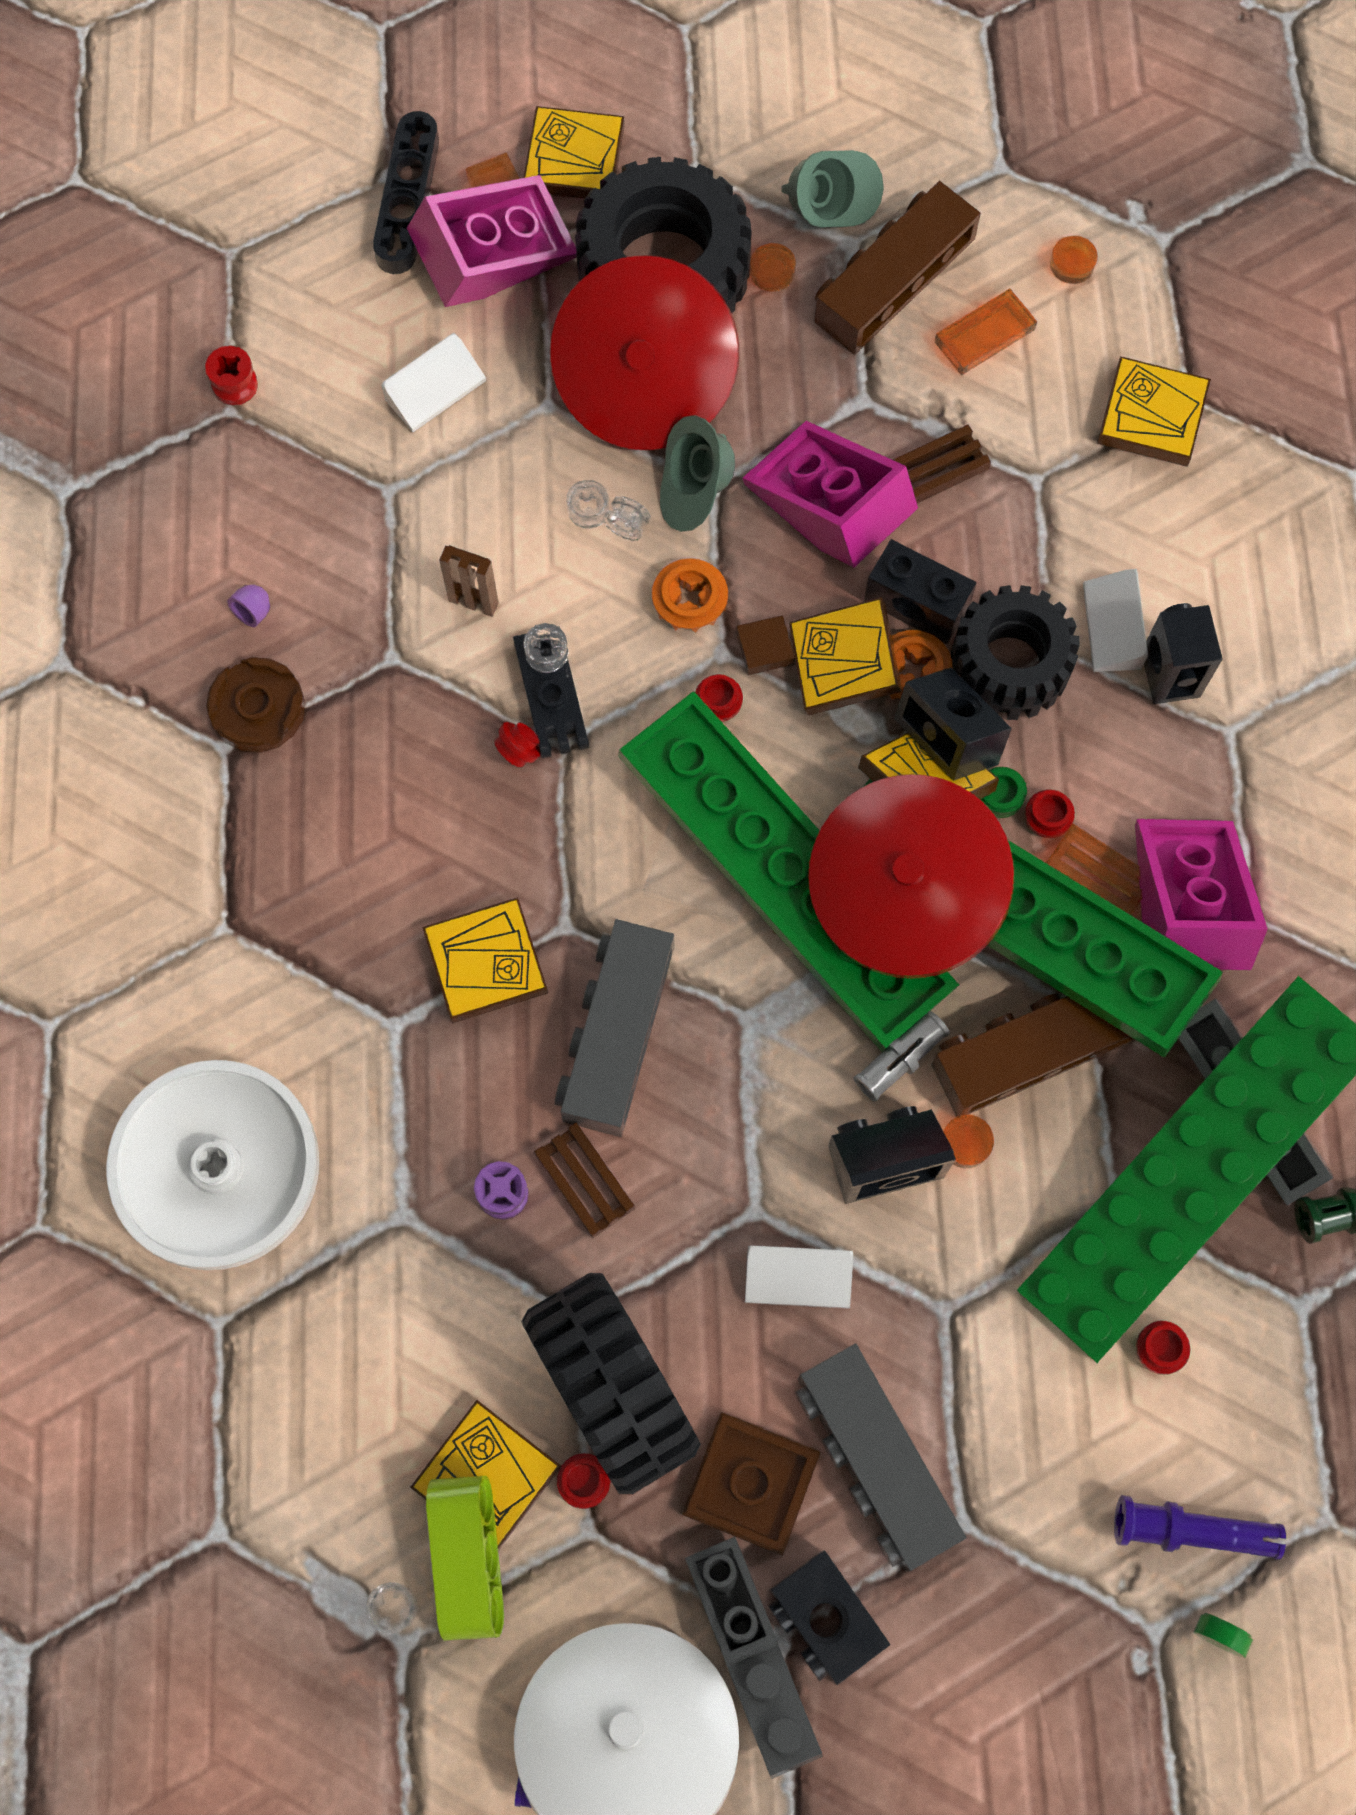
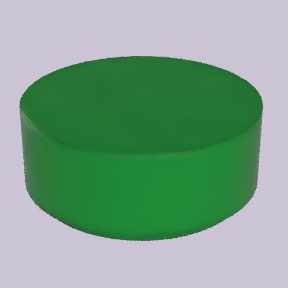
M994 767L989 771L999 778L996 790L980 800L992 811L996 818H1008L1021 809L1027 795V786L1025 780L1017 771L1008 767Z
M1208 1613L1200 1615L1193 1632L1207 1642L1242 1658H1246L1253 1642L1252 1636L1246 1631Z

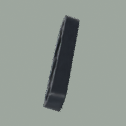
M413 111L405 114L397 125L373 240L376 262L383 271L390 274L404 273L416 261L418 251L407 230V226L424 197L429 196L439 148L437 123L430 114L422 111ZM417 131H425L419 138V151L415 150L412 137L416 136ZM407 166H417L423 170L422 174L414 180H404L399 176V172ZM400 204H408L415 208L414 213L406 219H398L390 214L392 209ZM394 234L400 235L402 249H398L396 255H388V252L392 251L394 247Z

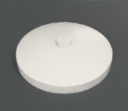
M209 1060L190 1063L171 1070L152 1081L131 1101L115 1127L108 1149L106 1163L108 1191L112 1205L123 1226L137 1242L156 1256L178 1266L196 1270H222L238 1267L252 1262L276 1248L300 1223L315 1193L319 1174V1148L314 1127L305 1109L292 1092L269 1073L254 1066L235 1061Z
M635 1623L606 1625L584 1632L564 1643L543 1662L532 1677L522 1697L516 1717L514 1730L515 1762L524 1793L536 1815H716L729 1793L738 1760L739 1727L737 1714L731 1694L719 1671L690 1642L672 1632L650 1625Z

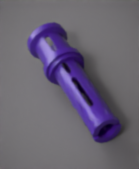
M1126 1495L1119 1497L1115 1510L1114 1536L1116 1544L1127 1546L1130 1541L1158 1544L1163 1551L1173 1552L1174 1550H1179L1181 1545L1272 1557L1276 1560L1282 1559L1285 1552L1286 1544L1263 1541V1538L1286 1539L1285 1527L1280 1523L1270 1524L1187 1513L1176 1502L1167 1501L1163 1506L1135 1503L1132 1497Z

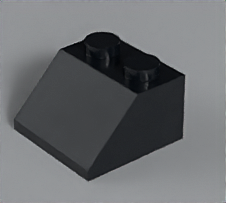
M916 1106L905 1107L888 1113V1121L868 1126L866 1119H860L837 1127L838 1134L831 1136L828 1146L845 1204L944 1179L956 1158L932 1109L918 1113Z

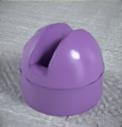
M255 584L244 585L227 600L232 613L241 622L250 627H256L270 610L267 592Z

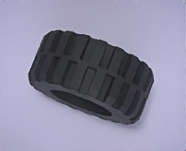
M661 157L648 158V163L637 165V162L634 161L622 166V173L616 175L614 172H611L600 180V190L594 188L589 192L584 200V208L579 211L576 221L577 234L575 235L579 281L596 268L610 261L627 257L623 251L639 237L654 232H674L689 237L704 250L698 259L687 266L703 275L718 290L728 305L731 314L735 311L736 303L743 299L746 292L747 279L750 275L752 229L750 219L746 216V206L739 195H733V186L721 176L714 179L713 170L701 164H698L697 168L688 165L687 159L675 157L673 162H661Z
M588 1273L526 1311L521 1321L524 1329L589 1446L619 1494H634L695 1457L701 1443L663 1374L603 1273Z

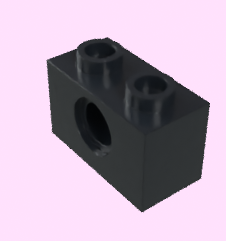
M891 539L868 577L864 602L882 597L886 605L887 614L920 631L934 635L948 645L959 626L961 617L965 616L966 609L971 604L977 582Z
M1181 603L1170 606L1163 612H1160L1146 640L1148 655L1144 663L1153 705L1200 698L1223 660L1209 605L1192 607L1191 604Z
M951 667L907 681L894 717L900 726L953 781L997 766L1012 730Z
M825 1550L819 1552L770 1589L776 1600L768 1605L769 1609L787 1634L795 1628L808 1646L800 1654L819 1681L829 1676L831 1681L838 1685L891 1645ZM822 1603L832 1605L837 1610L840 1618L838 1629L828 1637L816 1635L811 1629L809 1622L812 1610Z

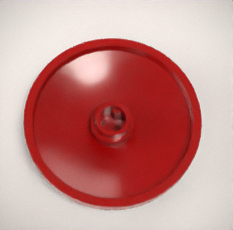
M651 255L630 256L610 261L596 268L579 281L570 291L557 314L550 345L551 367L556 387L563 402L575 419L584 428L602 440L616 446L635 450L666 448L668 436L673 426L683 417L696 415L711 423L722 410L732 392L740 358L739 339L735 321L728 305L718 290L703 275L691 267L673 259Z
M909 774L892 776L872 782L852 793L834 809L821 827L809 862L808 876L812 904L822 927L830 939L844 954L861 966L883 975L898 978H925L951 971L974 958L990 943L1001 928L1007 916L1014 890V865L1010 845L1000 822L992 811L978 797L965 788L948 780L927 775Z

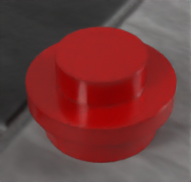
M722 674L709 676L702 680L696 688L695 693L721 722L735 717L742 707V689L729 676Z
M504 722L498 729L499 736L494 740V744L498 752L509 763L521 768L527 762L534 763L540 757L539 738L530 727L521 722L517 724Z
M1046 789L1035 793L1029 799L1024 815L1028 827L1035 834L1044 838H1056L1062 836L1070 829L1075 818V810L1071 800L1065 794L1057 790Z
M1156 1321L1143 1328L1138 1335L1136 1352L1140 1362L1146 1369L1155 1374L1169 1375L1179 1371L1187 1363L1190 1356V1342L1186 1333L1178 1325L1169 1321Z
M580 1453L568 1458L560 1467L557 1475V1487L561 1497L569 1505L579 1509H588L600 1504L607 1496L611 1481L597 1457L588 1453Z

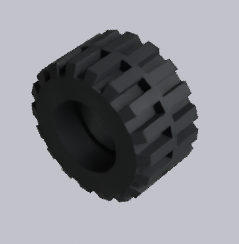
M1011 585L1001 586L997 596L989 590L981 595L979 603L973 601L966 609L965 616L961 617L951 650L953 670L997 714L999 712L1007 713V720H1018L1021 712H1025L1027 717L1030 718L1038 715L1041 706L1047 710L1054 705L1057 696H1061L1076 665L1078 659L1076 654L1080 647L1079 636L1074 635L1077 626L1073 617L1064 618L1067 608L1060 601L1055 605L1049 602L1051 595L1042 590L1040 595L1037 596L1030 593V586L1021 585L1019 592H1012ZM1000 638L1022 640L1034 649L1040 663L1023 669L1006 666L992 655L988 644Z

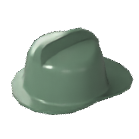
M854 150L813 153L793 169L789 183L781 186V192L789 196L792 208L810 225L822 228L851 227L865 223L877 211L881 204L884 190L882 173L876 161L866 153Z
M696 415L683 417L673 426L668 436L665 466L660 489V507L663 518L671 528L680 532L692 531L703 524L712 510L716 494L721 492L731 482L736 466L735 454L726 436L716 433L715 429L706 419Z

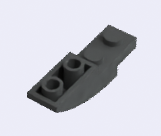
M736 1537L686 1557V1563L770 1778L773 1779L823 1757Z

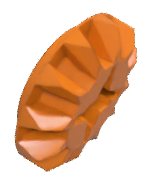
M693 558L680 559L664 567L655 578L652 587V603L657 610L659 619H664L670 623L675 631L679 628L691 629L696 633L699 628L708 624L714 626L717 618L723 611H726L728 601L726 580L716 567L706 561ZM680 585L689 592H695L697 589L700 591L698 594L700 608L697 605L694 606L690 601L683 604L679 603L682 600Z
M906 630L892 635L898 673L902 672L905 668V655L915 665L927 663L921 670V677L950 667L953 669L952 658L947 647L934 635L919 630ZM902 673L899 675L902 692L891 694L892 700L896 698L901 699L905 683L916 679L912 673L905 675Z

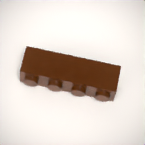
M940 180L927 193L924 191L919 192L912 199L906 213L897 221L890 220L879 232L876 241L866 251L860 249L851 257L846 270L835 280L829 278L822 284L815 296L816 310L814 322L856 355L975 240L981 212Z
M1053 993L1034 1002L1030 1006L1032 1012L1015 1019L1012 1013H1008L987 1023L984 1026L987 1032L969 1039L966 1033H962L944 1041L939 1045L941 1052L936 1054L931 1065L957 1119H960L1136 1040L1068 996L1060 999L1058 993Z

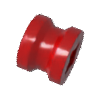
M229 345L214 350L208 356L205 363L206 375L211 382V388L217 399L224 404L233 406L241 405L251 400L256 394L258 380L247 352L240 347ZM229 370H237L238 374H231Z

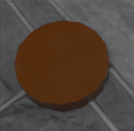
M250 657L240 660L241 664L234 665L230 669L229 667L225 668L217 675L210 686L206 704L212 727L226 744L240 751L261 753L278 748L292 738L303 721L306 702L300 683L288 667L270 658Z

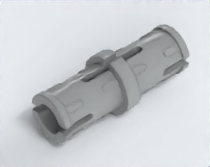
M929 1011L902 1036L895 1039L860 1074L853 1077L855 1083L872 1101H877L880 1095L906 1072L908 1074L914 1073L920 1066L918 1061L950 1034L949 1029L935 1013ZM914 1042H916V1045H915L914 1047H912L904 1056H902L899 1060H897V1061L895 1062V1064L887 1070V1067H888L892 1062H894V1061H895L899 1056H901Z

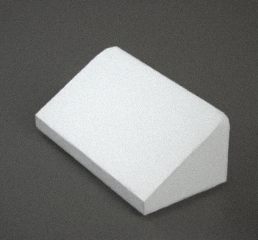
M452 333L390 376L381 386L385 401L408 428L415 432L486 381V377L462 340L455 333Z
M1126 569L1084 581L1083 589L1093 672L1141 670L1147 659L1148 652L1137 569Z
M748 1246L745 1303L849 1309L853 1251Z

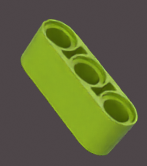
M487 1476L432 1479L427 1488L426 1511L437 1623L440 1636L444 1641L500 1637L504 1625V1603L490 1481Z

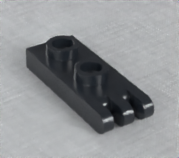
M560 626L514 636V646L535 732L539 738L538 745L542 759L552 757V748L548 740L550 738L557 737L561 755L571 752L567 735L576 733V743L580 750L590 748Z

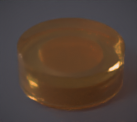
M1075 235L1064 237L1053 248L1050 258V269L1054 276L1062 282L1069 284L1082 283L1089 279L1094 272L1098 259L1097 250L1093 243L1084 237Z
M768 243L754 251L750 262V276L756 286L763 290L774 292L787 288L794 280L796 259L788 247L778 243Z
M974 1115L955 1117L947 1124L943 1131L954 1151L956 1160L953 1165L966 1169L977 1167L985 1162L993 1150V1132L990 1126L980 1117Z

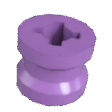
M498 1161L488 1164L480 1170L475 1179L474 1192L476 1199L483 1211L494 1219L505 1220L513 1218L522 1212L527 1204L529 1191L524 1175L516 1166L508 1162ZM497 1198H498V1199L506 1198V1199H504V1200H497V1201L494 1203V1201H495Z

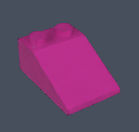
M540 175L425 196L407 226V230L445 307L485 299L577 257L576 246Z
M808 421L799 426L742 478L745 486L820 551L853 568L918 509L906 466Z
M1137 819L1135 834L1142 922L1219 970H1252L1268 928L1234 822Z

